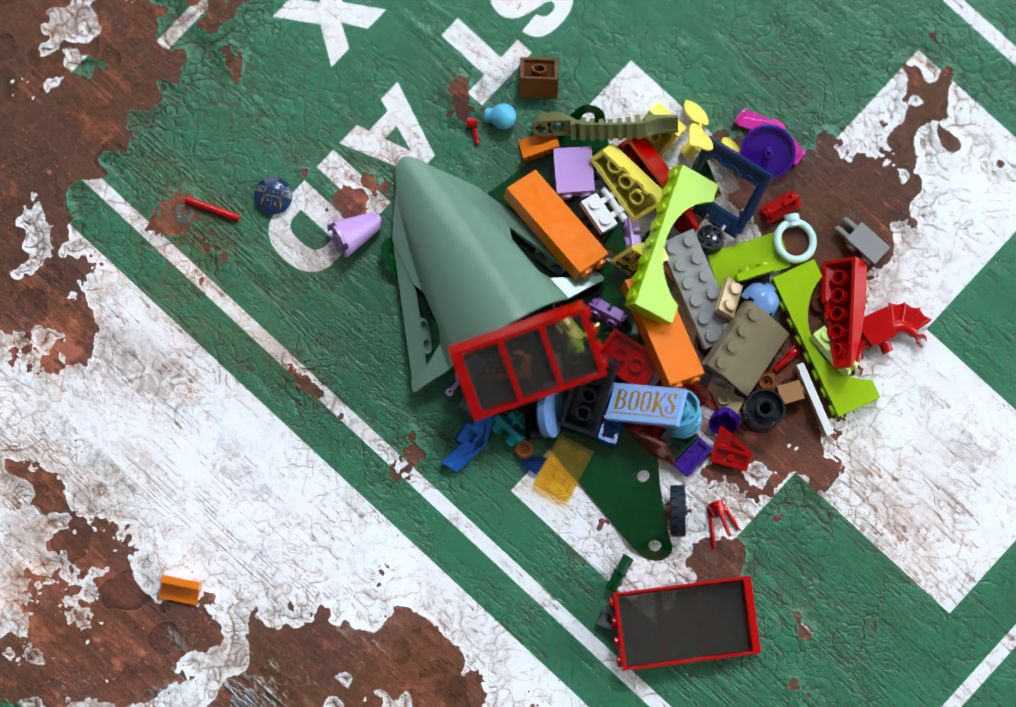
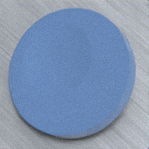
M547 381L542 386L553 383L555 381ZM562 391L538 399V425L544 437L555 438L562 428L560 426L564 412Z

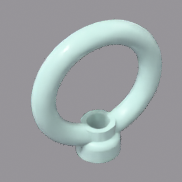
M799 213L784 215V221L779 224L774 233V247L780 257L790 263L805 262L812 257L816 250V234L808 223L799 219ZM800 227L807 233L809 247L804 254L794 256L784 250L781 236L786 228Z

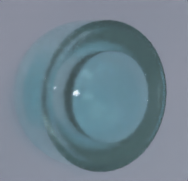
M186 204L178 205L174 212L176 221L181 224L189 223L194 216V210ZM187 210L189 215H183L180 211Z

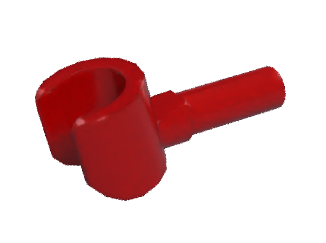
M468 117L467 128H473L474 142L477 144L479 143L477 119Z

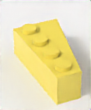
M615 144L607 145L590 158L596 170L633 222L657 208L662 198V189Z

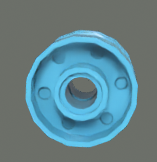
M691 391L687 392L679 428L663 426L670 436L688 438L699 431L702 425V414L697 396Z

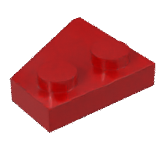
M720 425L709 460L747 472L752 452L723 425Z

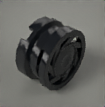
M705 225L698 230L697 239L704 254L714 255L722 250L723 233L719 227Z

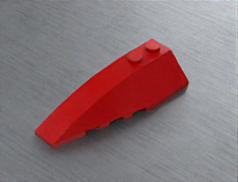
M646 137L639 140L637 138L627 140L626 138L617 145L630 160L663 190L667 184L670 170ZM691 207L684 211L672 225L681 234L691 229L694 232L699 229Z
M856 256L822 262L821 301L825 308L824 317L828 324L827 333L831 340L830 349L834 369L851 368L854 366L862 334L866 303L867 263Z

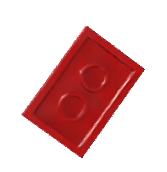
M614 328L602 346L603 351H600V353L621 360L617 376L629 384L647 385L656 371L647 348Z

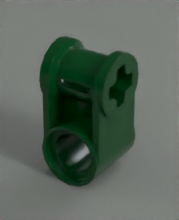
M696 433L688 438L672 437L664 447L665 455L670 459L677 458L699 435ZM673 444L678 447L677 454L670 453V445Z

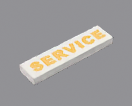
M800 363L795 366V370L801 384L803 383L805 386L807 398L824 437L833 434L832 427L805 364Z

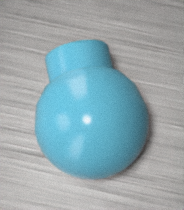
M498 104L494 108H486L485 122L492 123L501 130L509 129L516 121V112L509 104Z

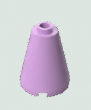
M370 212L333 221L327 225V229L332 231L333 236L330 238L340 255L344 254V258H346L381 229L383 222L378 214Z

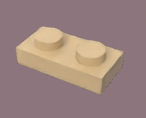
M730 277L724 278L714 311L728 320L734 318L743 285Z

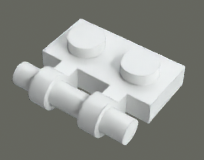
M607 187L601 190L603 198L600 199L598 194L595 193L582 200L579 204L600 235L617 226L618 223L615 218L619 217L621 222L628 219L624 213L625 209L617 203L615 195ZM607 203H609L612 209L614 210L611 213L605 206Z

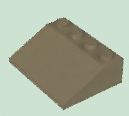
M743 301L736 311L734 318L730 320L702 362V365L748 397L789 333L752 301Z

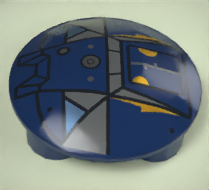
M279 177L263 179L257 185L254 193L257 206L267 214L285 212L290 206L293 196L290 185Z

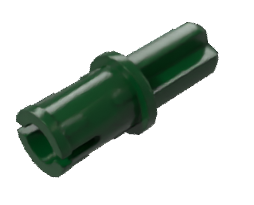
M625 554L622 555L616 568H613L614 572L606 585L608 590L616 592L623 578H626V573L634 561L631 557Z

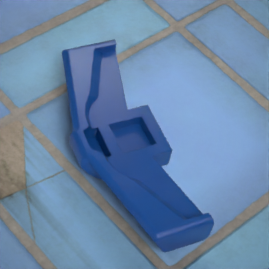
M481 398V407L491 404ZM497 414L474 421L473 425L465 422L455 437L461 443L440 463L458 473L487 444Z

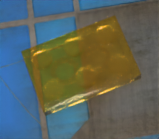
M560 434L533 485L567 503L594 451Z

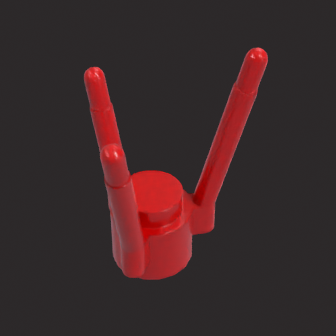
M722 499L708 504L709 510H706L709 517L713 549L716 548L713 515L715 518L720 517L728 537L731 536L724 515L727 514L736 530H740L727 504H724Z

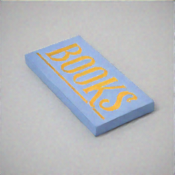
M615 383L606 419L615 422L679 428L688 391L680 388Z

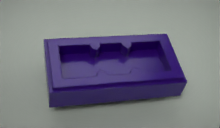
M698 436L676 460L673 466L685 477H688L713 448Z

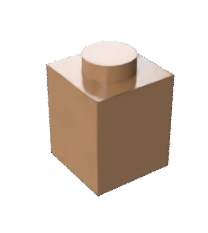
M799 380L775 387L776 392L782 397L785 405L803 400L806 394L805 386L803 383L800 384Z

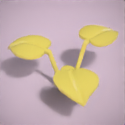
M684 100L685 113L694 123L689 127V141L681 147V152L687 159L691 160L700 153L701 149L711 151L713 143L702 129V125L707 126L709 123L705 111L696 103ZM726 137L721 139L723 144L740 154V149L734 141Z

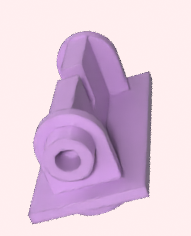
M626 214L628 219L621 222L626 249L641 243L640 234L634 235V231H640L639 221L637 219L633 222L628 214Z

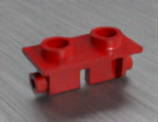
M791 190L759 209L767 223L771 224L784 215L800 208L802 205L799 202L798 194Z

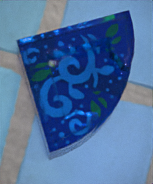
M532 456L525 459L521 466L537 475L547 458Z

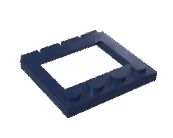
M708 136L713 143V149L711 151L701 149L691 169L701 175L709 158H713L724 167L729 168L740 177L753 183L756 187L739 218L714 202L694 205L692 211L703 219L710 215L709 223L720 229L726 225L724 232L736 238L738 234L741 235L745 231L774 175L714 137Z

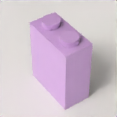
M592 147L553 149L556 193L562 200H569L575 196L586 199L595 194L593 164L590 161Z

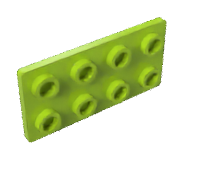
M775 232L722 248L717 254L707 255L719 289H721L723 280L726 277L741 283L791 266L790 262L780 257L774 247L773 237ZM781 237L782 246H783L784 250L786 251L785 246H784V243H783V240H782V237Z

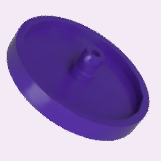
M762 124L754 127L745 135L741 143L740 154L773 174V179L784 175L792 167L796 156V148L793 138L784 128L775 124Z

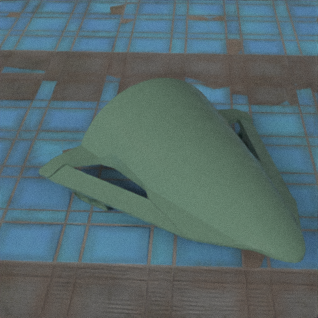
M405 156L398 161L396 167L392 241L412 376V390L419 392L427 384L453 368L454 365L448 346L505 327L547 305L568 300L582 291L602 283L604 277L596 270H592V273L587 278H580L577 281L573 277L549 278L540 272L512 239L511 231L536 248L534 252L535 258L552 272L562 275L566 269L520 217L486 194L479 187L432 167L420 159ZM416 287L423 291L440 332V344L428 364H426L425 354H429L432 351L430 327L426 319L420 318Z

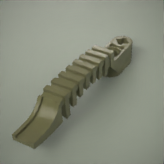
M562 112L538 113L533 119L532 132L537 136H571V140H576V137L581 138V140L590 139V141L599 139V141L609 139V141L613 139L623 140V138H627V140L637 138L639 140L643 137L649 138L661 133H678V115H645V121L642 122L640 121V115H635V122H631V117H626V122H622V118H617V123H613V119H608V123H604V119H599V123H595V118H590L589 123H586V117L576 120ZM557 122H561V123H563L564 125H563V126H558L556 123H557Z

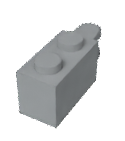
M845 217L843 222L853 232L849 235L840 226H837L835 230L845 239L846 247L851 252H857L861 256L860 259L866 262L868 266L869 264L874 266L890 246L863 222L857 226L848 217Z

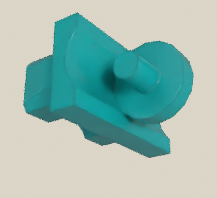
M501 412L495 417V422L491 429L498 435L504 429L507 430L510 434L505 438V442L511 447L526 437V433L522 430L525 424L520 421L523 417L521 413L516 417L513 413L506 416Z

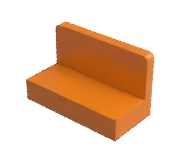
M535 135L518 142L525 163L553 154V149L560 148L557 136Z
M167 575L161 576L160 598L197 605L201 582Z

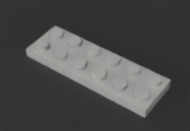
M691 229L666 240L664 249L669 260L665 263L702 347L707 349L716 343L730 320L714 311L720 289L694 230Z

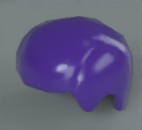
M728 407L717 408L709 419V427L715 434L718 432L720 425H723L730 433L735 432L740 425L739 415Z

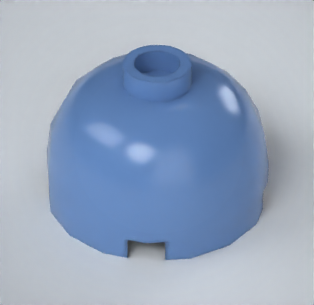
M768 282L765 285L753 283L740 295L744 301H752L771 317L779 306V298L774 292L776 288Z

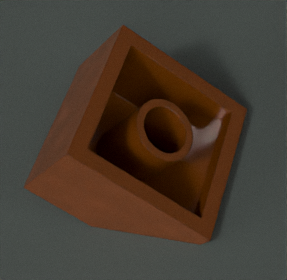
M520 57L519 97L528 99H557L558 58Z

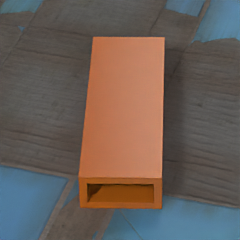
M537 170L532 171L506 188L503 198L575 281L580 278H587L592 273V270L595 268L600 269L606 264L605 260L609 253Z
M633 278L625 280L620 286L626 301ZM630 309L663 387L682 388L683 384L689 383L692 385L699 382L705 372L678 311H676L673 323L660 325Z

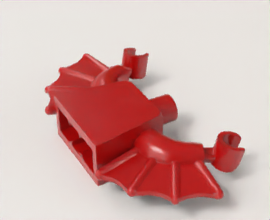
M889 302L888 306L865 316L855 359L858 364L857 369L860 370V376L864 369L860 361H862V352L866 348L878 345L883 355L891 352L893 349L889 340L900 333H905L911 338L914 337L916 345L922 348L923 345L918 340L922 338L927 342V337L924 334H918L917 330L931 322V318L924 316L920 307H910L906 302L901 304Z

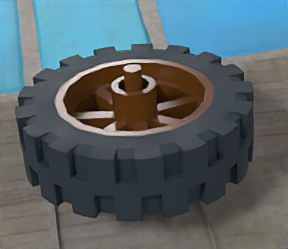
M670 485V506H668V509H664V513H668V516H670L671 537H686V516H688V513H692V509H688V506H686L685 485Z

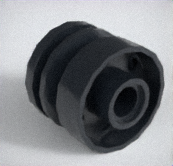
M767 388L758 389L751 393L743 402L740 410L741 420L745 427L753 432H768L784 418L785 403L782 397L774 390ZM760 408L764 409L765 414L760 411Z

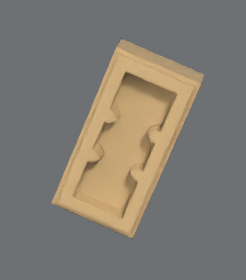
M712 382L709 383L702 397V400L718 408L728 407L737 413L745 400Z

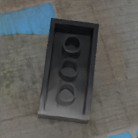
M584 349L581 353L575 375L598 367L591 350ZM603 354L601 356L606 357L609 365L606 368L608 375L570 389L560 426L597 437L621 364V360Z

